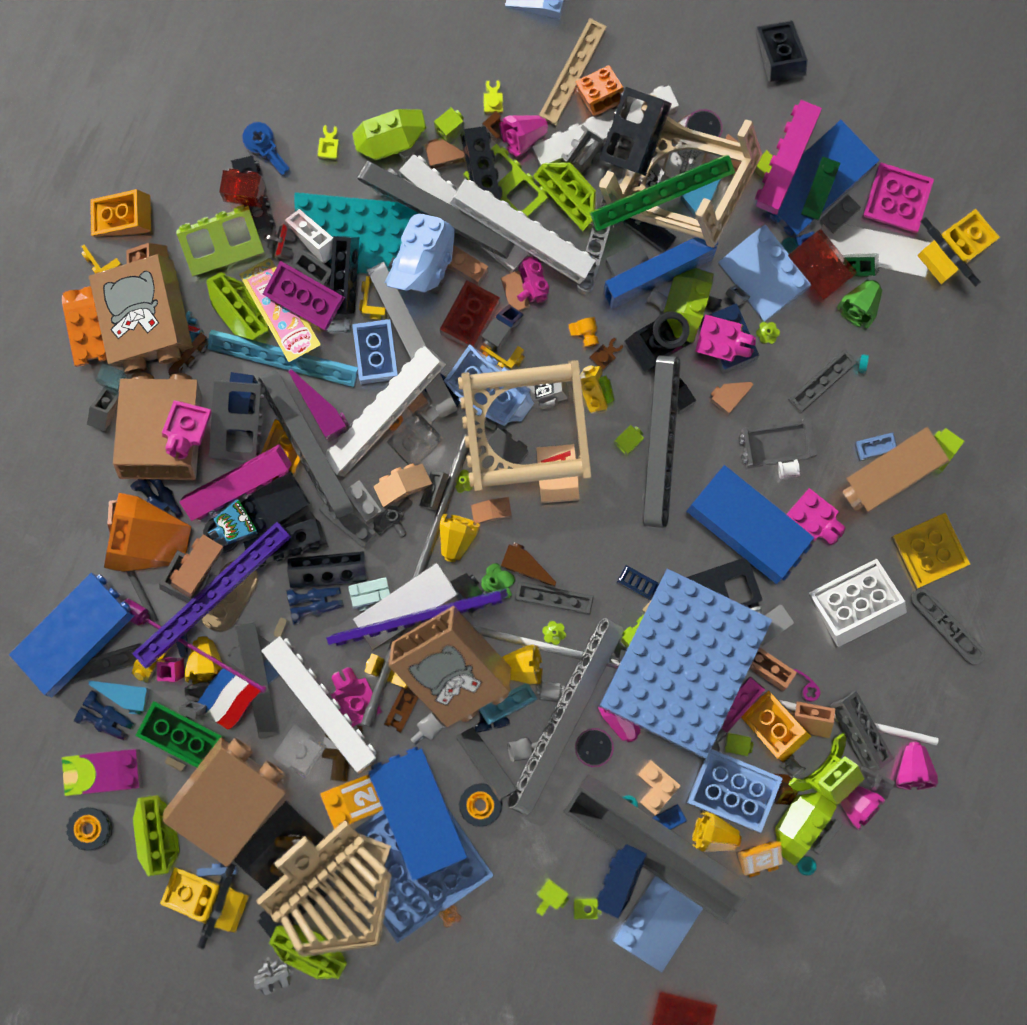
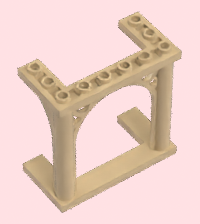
M645 101L641 107L643 115L647 108V102ZM667 116L654 155L655 153L657 155L652 158L646 176L627 170L625 178L619 184L615 173L607 171L605 177L601 179L599 187L606 204H611L646 189V181L651 169L668 154L680 150H698L720 157L727 154L731 160L741 162L716 212L711 200L703 199L695 214L697 219L670 212L657 206L630 217L704 239L707 246L714 248L762 157L753 122L749 120L744 121L737 134L738 143L694 131ZM661 142H665L668 145L664 151L658 149Z
M577 360L568 361V364L469 375V372L461 373L462 377H458L459 390L463 389L464 397L460 398L461 409L466 410V417H462L464 429L468 428V436H465L466 448H470L471 454L467 456L468 467H472L473 471L469 473L470 487L474 486L475 491L482 490V487L577 476L591 478L579 362ZM572 381L580 450L579 459L521 465L502 459L492 450L486 439L484 423L489 406L500 394L516 387ZM485 388H490L489 391L495 389V394L490 395ZM476 393H483L487 397V403L484 405L477 403L474 398ZM473 405L482 409V414L480 416H477L475 414L478 412L475 408H473ZM481 428L483 430L482 433H477V429ZM483 445L486 447V452L479 458V454L482 452V449L479 448ZM488 455L493 456V465L489 468H484L482 466L483 459ZM498 463H502L504 465V468L498 467L499 470H494L497 467Z

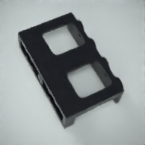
M625 87L620 97L619 107L614 113L612 126L608 130L606 143L601 149L600 160L646 176L672 103ZM634 98L647 102L644 117L639 124L626 120ZM620 135L634 139V144L627 160L613 156Z
M745 558L686 577L729 598L725 581L745 575L753 599L741 604L751 609L760 606L759 602L763 601L750 562Z

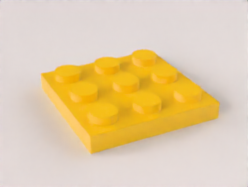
M946 512L892 536L917 589L970 565Z

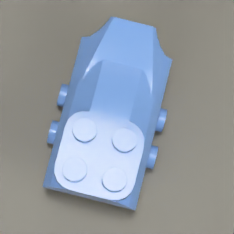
M416 214L411 217L401 238L400 251L394 259L392 268L384 282L387 284V287L404 291L412 289L421 292H427L438 287L440 280L444 278L448 264L452 261L455 229L438 217L424 214Z
M469 344L444 382L459 397L458 400L460 401V398L464 397L463 389L459 390L458 377H462L461 373L469 372V375L508 371L509 369L506 367L501 368L497 365L498 361L489 355L486 357ZM524 386L503 392L491 403L485 417L503 426H506L509 422L522 421L534 405L530 396L531 389ZM485 388L490 395L495 394V389L489 391L490 388ZM479 392L474 395L477 403L481 405L487 403V397L483 393ZM473 405V408L478 412L476 414L480 416L482 409Z

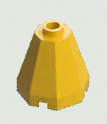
M443 514L440 521L441 555L447 561L456 562V560L462 558L476 537L480 524L477 523L475 526L473 525L474 521L458 515H451V518H447L448 514Z
M200 636L197 637V640L193 641V646L222 662L213 640L209 639V637ZM191 649L185 669V682L189 683V679L192 680V684L211 682L223 667Z
M526 645L502 656L511 667L510 680L532 685L541 684L543 668H540L539 664L542 663V657L538 645Z
M701 812L704 816L703 818L698 817L692 835V841L696 842V845H693L702 852L735 850L736 847L740 846L742 836H740L739 830L713 813Z

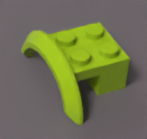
M841 733L834 739L830 755L815 772L803 779L793 777L789 782V786L796 791H806L814 788L836 805L844 800L864 780L859 766L847 757L842 758L846 746L845 734Z

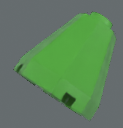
M866 280L846 294L838 304L837 309L840 310L841 308L842 317L853 325L860 327L864 324V328H869L877 317L883 290L877 281Z

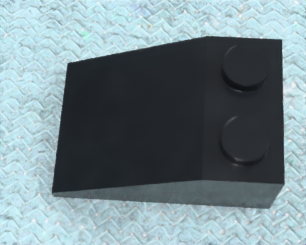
M793 20L756 27L764 67L770 82L806 76L808 59Z
M665 320L660 327L661 336L667 341L677 340L678 338L674 336L668 321ZM655 321L634 332L625 340L628 348L645 373L656 367L658 356H673L692 344V342L686 341L677 348L661 346L653 334Z
M291 470L286 475L278 477L241 502L259 536L263 535L276 522L282 525L310 504Z
M465 573L450 581L451 586L457 593L455 597L458 601L487 594L485 590L481 591L477 586L479 582L473 574L469 576ZM491 603L485 604V607L482 609L474 610L472 607L468 608L467 611L472 618H475Z

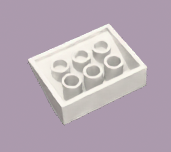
M878 559L809 592L827 630L838 647L907 613L903 597Z

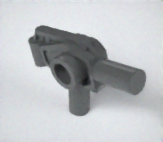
M406 497L398 506H389L373 521V529L380 536L387 528L394 525L400 537L406 535L407 533L400 521L404 518L403 511L412 501Z

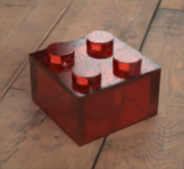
M232 168L228 171L223 170L219 193L224 202L262 207L265 184L258 173L248 171L247 174L240 173L239 170Z

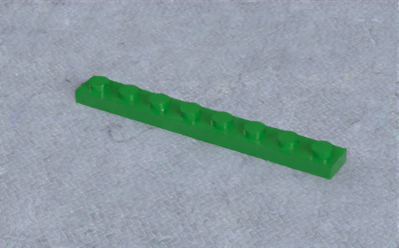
M726 154L590 212L596 231H600L734 174L735 170L731 158Z

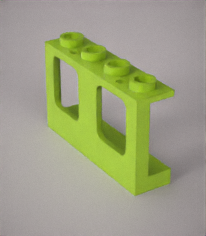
M495 144L491 148L494 151V155L498 154L512 168L498 182V186L502 189L500 201H505L511 208L520 211L511 203L507 195L524 181L538 195L534 201L521 211L528 218L543 203L546 204L548 202V193L543 187H538L534 183L535 179L529 173L525 174L521 170V164L517 160L513 161L508 156L509 152L503 146L499 147ZM482 163L478 164L480 168L484 166ZM468 170L463 173V177L466 180H469ZM482 182L484 187L490 188L488 182Z
M244 205L233 208L234 211L219 212L215 214L216 217L208 219V217L197 220L196 224L190 225V223L179 226V229L176 230L177 237L192 276L264 252L249 206L244 207ZM237 217H243L251 239L247 242L231 246L226 237L223 223ZM207 229L215 251L212 254L194 258L186 236L190 233Z

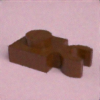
M616 338L610 340L608 347L603 344L589 357L596 366H601L602 371L616 359L613 354L619 353L623 349V345H620L619 348L613 347V343L617 340Z

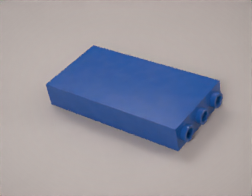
M842 120L838 121L803 153L778 214L770 212L772 220L780 223L784 227L783 231L789 237H798L816 221L801 215L822 157L840 162V166L821 215L880 161Z
M694 237L605 281L603 295L611 310L654 290L655 287L658 288L672 281L676 275L711 262L717 246L715 245L714 248L709 247L704 239Z
M725 465L686 511L743 558L747 559L775 584L781 579L785 581L791 574L789 571L791 566L796 567L802 560L800 555L803 552L806 554L813 546L810 542L814 539V536Z
M90 573L9 654L45 696L53 698L134 617L130 611L132 609L130 605L118 598L120 596L114 588H109L106 585L108 581L101 574Z
M418 747L407 750V755L402 757L399 754L388 758L389 762L384 765L379 762L370 766L372 770H369L368 774L413 881L468 858L422 748L419 750Z

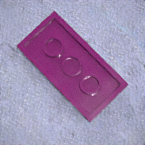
M282 261L279 262L262 293L264 296L326 331L345 298Z

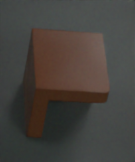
M497 111L482 123V126H486L491 138L496 144H499L502 141L499 125L502 121L501 115Z
M774 774L783 778L774 803L790 805L799 791L789 786L791 777L788 774Z

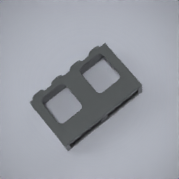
M214 379L209 458L249 461L260 455V444H257V437H261L262 425H258V419L263 416V406H259L260 399H264V387H261V382L254 384ZM231 391L255 393V413L252 415L229 413V393ZM227 430L252 431V451H227L225 449Z

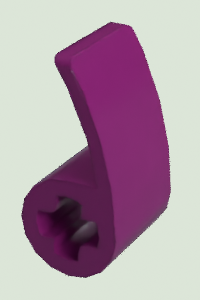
M793 669L797 672V675L808 682L801 690L802 699L807 702L817 700L820 696V689L816 683L806 674ZM808 688L810 690L814 689L815 692L813 693V698L812 696L808 697L806 695L808 693Z

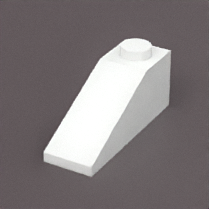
M300 209L285 219L286 224L320 261L325 264L332 258L333 237Z

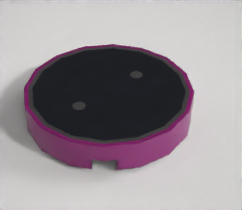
M710 110L693 112L685 123V127L712 136L720 137L722 133L720 118Z
M598 728L583 731L575 744V753L578 759L583 764L591 767H599L607 763L614 751L611 737L605 731Z

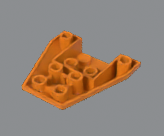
M118 493L104 568L124 572L169 566L177 550L186 554L191 526L138 496Z

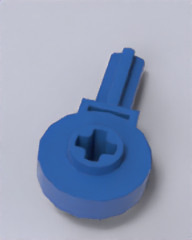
M262 122L249 124L244 129L242 135L246 149L251 153L260 154L263 159L267 157L281 175L286 174L290 168L275 150L277 147L273 143L274 135L271 128ZM254 136H261L262 140H255Z

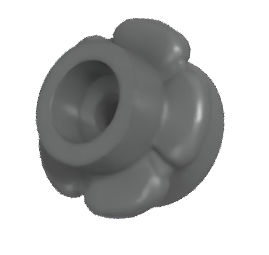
M709 296L706 307L717 310L718 307H722V299Z

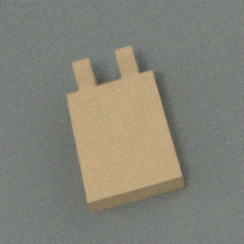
M359 834L365 842L363 847L385 867L392 846ZM354 853L353 855L379 881L380 874L359 853ZM347 861L344 862V864L352 871V873L374 895L376 890L373 888V886L351 865V863ZM340 872L339 877L365 905L367 899ZM340 890L338 895L346 902L347 897ZM354 907V911L361 913L356 907Z

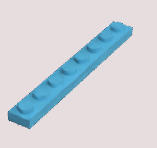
M211 330L209 333L207 348L209 350L286 370L292 369L294 372L352 387L356 383L358 367L308 354H303L288 362L280 347Z

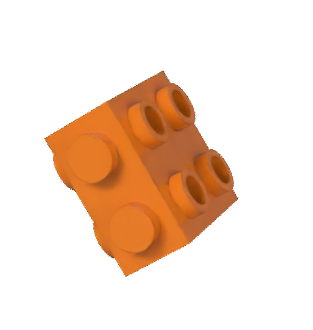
M609 65L575 81L579 94L593 117L620 104V97L624 88Z

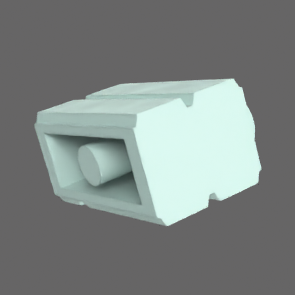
M386 577L348 586L353 609H358V612L366 611L369 609V606L375 605L390 595Z

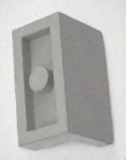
M778 605L764 615L772 619L760 645L766 644L794 624L782 605Z

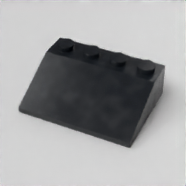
M285 801L270 816L233 859L266 891L282 878L270 872L271 865L275 864L289 851L275 845L276 837L284 835L308 836L312 838V844L315 847L326 838L289 801Z

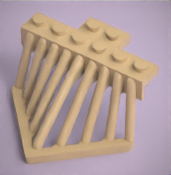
M346 821L340 824L316 847L307 838L303 837L275 863L277 868L285 875L256 900L272 916L276 923L281 920L296 951L301 956L374 947L380 943L391 874L363 847L365 844L364 840ZM354 853H359L380 874L379 881L353 855ZM344 862L351 863L377 890L376 897L352 873ZM336 870L340 871L374 907L373 914L335 873ZM327 878L336 884L369 923L372 924L371 931L326 881ZM318 886L329 895L364 936L356 937L317 891L316 888ZM308 895L320 905L347 939L337 940L307 899ZM299 903L306 909L328 941H318L297 907ZM289 912L296 919L310 944L301 943L287 914Z

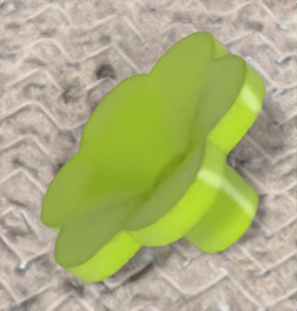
M762 322L759 325V329L756 330V336L760 338L759 340L762 344H773L776 342V337L780 335V331L776 328L774 322Z
M466 469L461 470L455 486L458 493L472 489L470 487L469 472Z
M550 621L548 626L542 629L545 635L544 640L547 643L551 642L553 645H558L566 637L562 623L557 624L555 621Z

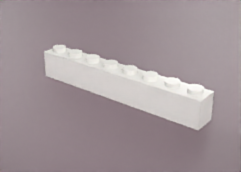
M660 86L651 93V95L672 103L669 114L678 111L679 105L670 86ZM637 99L632 102L626 120L637 124L642 122L644 115L641 107L644 101ZM609 109L597 118L596 116L588 118L585 121L586 123L581 125L574 124L568 128V131L563 133L559 131L554 133L550 139H541L535 142L534 146H532V152L539 167L543 163L564 162L565 160L561 155L563 153L567 156L573 149L571 142L573 139L579 140L584 133L581 129L582 125L598 134L604 140L603 144L606 143L607 133L612 126L614 113L617 109ZM591 138L582 153L589 149L594 139Z
M413 154L399 170L398 175L405 181L450 204L457 192L455 190L456 187L450 181H444L441 178L442 175L436 169L429 168L426 165L425 159ZM516 244L507 259L483 248L510 273H513L523 262V259L528 256V252Z
M464 179L450 202L456 208L579 284L586 278L595 262V259L589 253L580 251L575 248L573 243L562 240L555 232L546 230L542 224L530 220L523 212L514 210L507 202L498 200L491 192L482 190L471 180Z
M424 346L417 350L414 355L415 357L402 367L399 375L390 380L389 386L378 393L376 400L364 409L360 418L355 419L350 425L351 428L346 433L341 434L338 442L325 452L327 461L337 475L345 477L445 367L446 364L431 349Z
M279 636L261 650L357 774L361 773L377 760L374 756L377 752L370 744L366 746L362 741L365 737L358 729L354 731L351 727L353 722L347 714L342 715L339 712L341 707L336 700L328 698L326 695L329 693L323 684L318 685L314 679L317 677L313 671L305 669L302 665L305 663L299 654L294 655L291 651L293 646L287 639L282 640Z

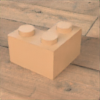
M412 463L405 466L404 469L398 467L392 470L391 475L380 478V482L373 487L382 506L385 507L397 503L408 495L421 492L432 485V482L423 463L416 466Z
M649 760L638 773V776L652 787L640 801V804L656 816L681 785L652 760Z

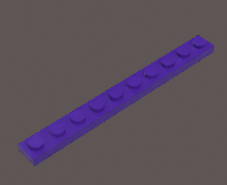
M276 522L132 654L147 669L289 540L291 536Z
M506 589L334 633L326 637L328 645L336 643V646L346 644L349 639H352L353 642L362 640L368 634L370 637H375L384 630L387 633L398 630L399 626H404L405 629L415 626V622L418 621L424 624L452 606H455L463 614L468 612V608L473 607L474 610H479L488 603H491L492 606L503 603L502 599L508 597Z

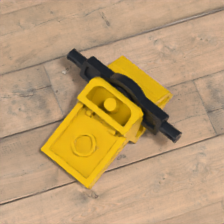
M976 209L942 234L924 217L920 222L934 241L917 255L941 284L960 270L974 287L979 285L981 281L967 264L1000 238Z
M229 864L225 874H222L219 883L206 880L176 867L172 871L160 904L204 923L200 932L201 937L196 946L198 948L205 949L208 938H211L215 927L228 932H236L249 897L247 894L230 888L236 864Z

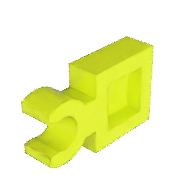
M497 80V86L494 88L490 87V82L487 81L486 89L489 93H484V114H493L495 111L502 114L503 93H497L500 90V81Z
M324 125L323 133L325 138H319L318 158L337 160L339 140L334 139L338 133L337 127L334 126V131L328 133L327 126Z

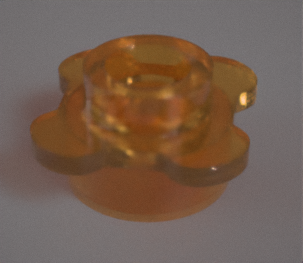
M454 905L439 912V917L443 919V925L447 928L451 924L461 921V915L457 913V908Z

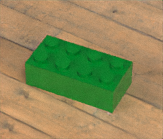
M156 701L152 702L135 735L195 767L201 764L220 738H225V736Z

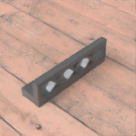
M857 691L830 705L831 708L835 709V716L864 767L872 771L880 770L894 759ZM853 699L855 701L856 709H853L849 702ZM861 716L865 720V726H862L860 722ZM870 733L873 734L875 738L874 743H872L870 740ZM879 750H881L885 756V759L883 761L879 756Z

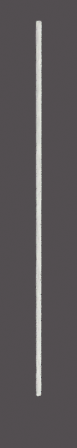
M472 625L482 636L524 646L538 645L540 650L581 659L584 653ZM609 659L606 666L618 668L621 661ZM779 700L787 710L795 711V703ZM834 716V721L839 722L836 716ZM860 719L862 726H865V720ZM874 723L878 731L936 746L938 744V738Z

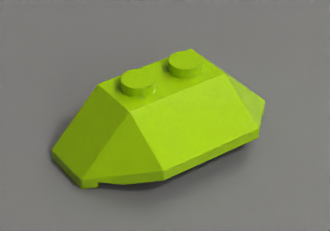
M396 109L363 121L352 135L357 152L378 160L412 148L427 127L421 109Z
M543 163L533 177L578 227L584 231L592 222L590 212L595 210L596 190L571 163Z
M698 268L674 276L663 311L664 313L674 311L686 318L690 327L687 341L692 343L695 340L704 315L714 276L713 273ZM667 319L674 336L679 338L683 332L681 323L676 319Z
M223 272L207 279L206 283L211 305L235 335L254 340L268 331L265 319L243 282L226 276Z
M819 792L797 795L775 826L776 841L781 844L782 857L795 866L818 838L838 805Z
M158 795L138 798L133 816L137 858L148 876L167 874L180 852L177 832L163 823L164 810L168 805Z
M292 925L301 943L310 944L299 925ZM277 926L269 941V944L274 948L282 962L315 979H339L347 964L341 951L301 956L296 951L284 926ZM312 931L319 942L328 941L326 937Z

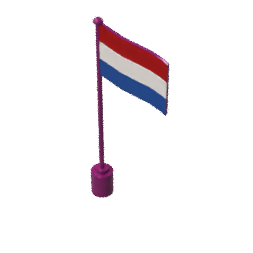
M129 598L124 600L132 608L130 611L134 615L130 622L137 626L147 622L157 629L161 628L160 625L148 619V609ZM180 638L179 642L223 667L210 682L197 703L206 705L204 716L228 730L231 729L241 719L255 697L260 692H266V686L262 687Z

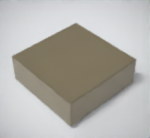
M280 618L273 635L277 638L279 636L283 638L289 621Z
M168 756L165 764L182 772L188 766L171 756Z

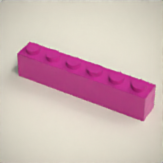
M800 100L799 105H794L791 113L794 117L785 126V138H780L776 148L779 152L777 156H772L769 164L772 168L769 173H765L762 183H765L763 189H758L755 200H757L756 207L776 215L778 214L821 114V107Z
M279 444L187 493L179 503L191 521L197 518L201 520L208 515V512L220 510L225 506V503L229 501L233 503L240 498V495L244 493L248 495L254 492L257 486L269 484L273 481L272 478L276 476L280 478L286 475L292 463Z

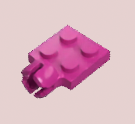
M705 314L695 352L733 362L736 355L751 357L754 349L744 346L745 343L755 346L756 338L753 335L742 332L743 324Z
M173 401L162 431V437L168 439L165 446L168 455L175 458L177 452H179L178 459H184L187 457L191 446H200L212 414L211 409Z
M810 488L786 514L814 536V542L818 538H823L833 545L838 541L839 537L843 536L846 529L836 519L839 511Z
M348 667L342 670L347 680L343 681L339 672L332 675L336 691L330 695L341 707L339 712L342 715L347 714L353 722L351 727H354L362 722L373 692L366 678L358 679L353 669ZM380 706L377 708L376 715L382 713Z

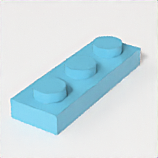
M525 683L511 690L503 702L496 705L491 702L479 710L489 725L535 702L537 697L530 685Z

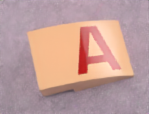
M574 444L536 447L537 463L576 459ZM578 476L539 481L541 503L577 501L580 499Z

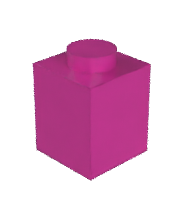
M165 657L157 661V681L176 682L185 677L184 658Z

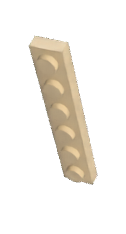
M591 18L589 19L539 114L547 122L556 126L577 86L575 81L581 78L607 26Z

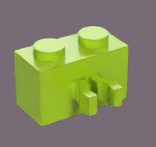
M548 879L538 893V896L543 901L536 912L543 916L550 905L556 910L559 907L563 909L569 901L567 897L568 892L551 879Z

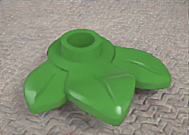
M494 563L486 569V575L482 578L481 586L488 593L506 589L508 597H511L512 593L509 587L514 584L515 577L508 571H502L500 565Z

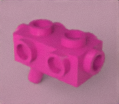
M533 256L523 259V262L518 266V270L523 281L522 287L524 291L517 296L518 300L522 302L527 297L530 302L537 301V303L548 300L549 285L544 279L542 265Z

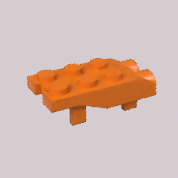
M91 286L84 287L81 290L64 292L62 305L74 366L88 365V360L99 359L100 362L106 361L107 357Z

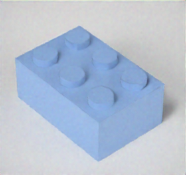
M391 320L352 324L360 383L368 384L390 381L393 377L398 376Z

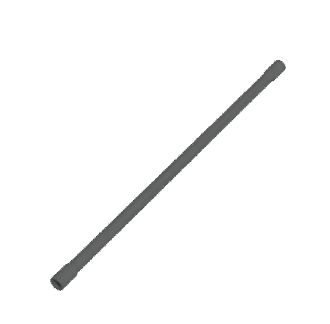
M463 434L460 440L456 458L413 579L427 569L440 532L441 517L447 512L466 455L470 449L466 448L465 436L468 435ZM405 629L391 639L369 705L365 710L361 722L362 725L371 728L373 726L377 708L391 668L388 666L391 645L393 641L403 636Z

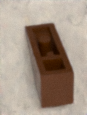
M517 543L508 545L501 568L552 587L556 586V581L528 551L524 550V546Z

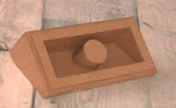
M519 270L501 277L508 304L519 311L530 309L528 298L522 302L517 298L524 291Z

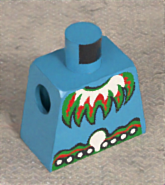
M238 499L214 518L217 527L208 532L213 541L224 537L227 544L257 534V530Z

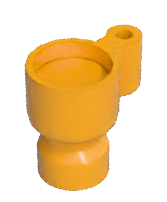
M595 317L584 318L575 323L568 324L571 336H584L583 342L585 347L599 344L598 337L595 335L598 330Z

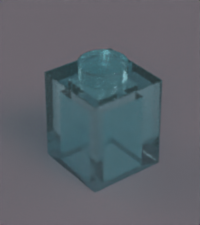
M102 364L96 382L101 386L119 391L120 379L128 378L124 371Z

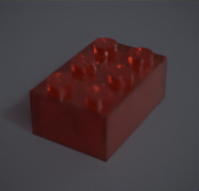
M819 229L788 255L823 299H826L857 273L822 229Z
M466 280L439 329L440 334L466 348L469 344L476 348L500 304V297Z
M658 989L650 1025H713L717 1004Z

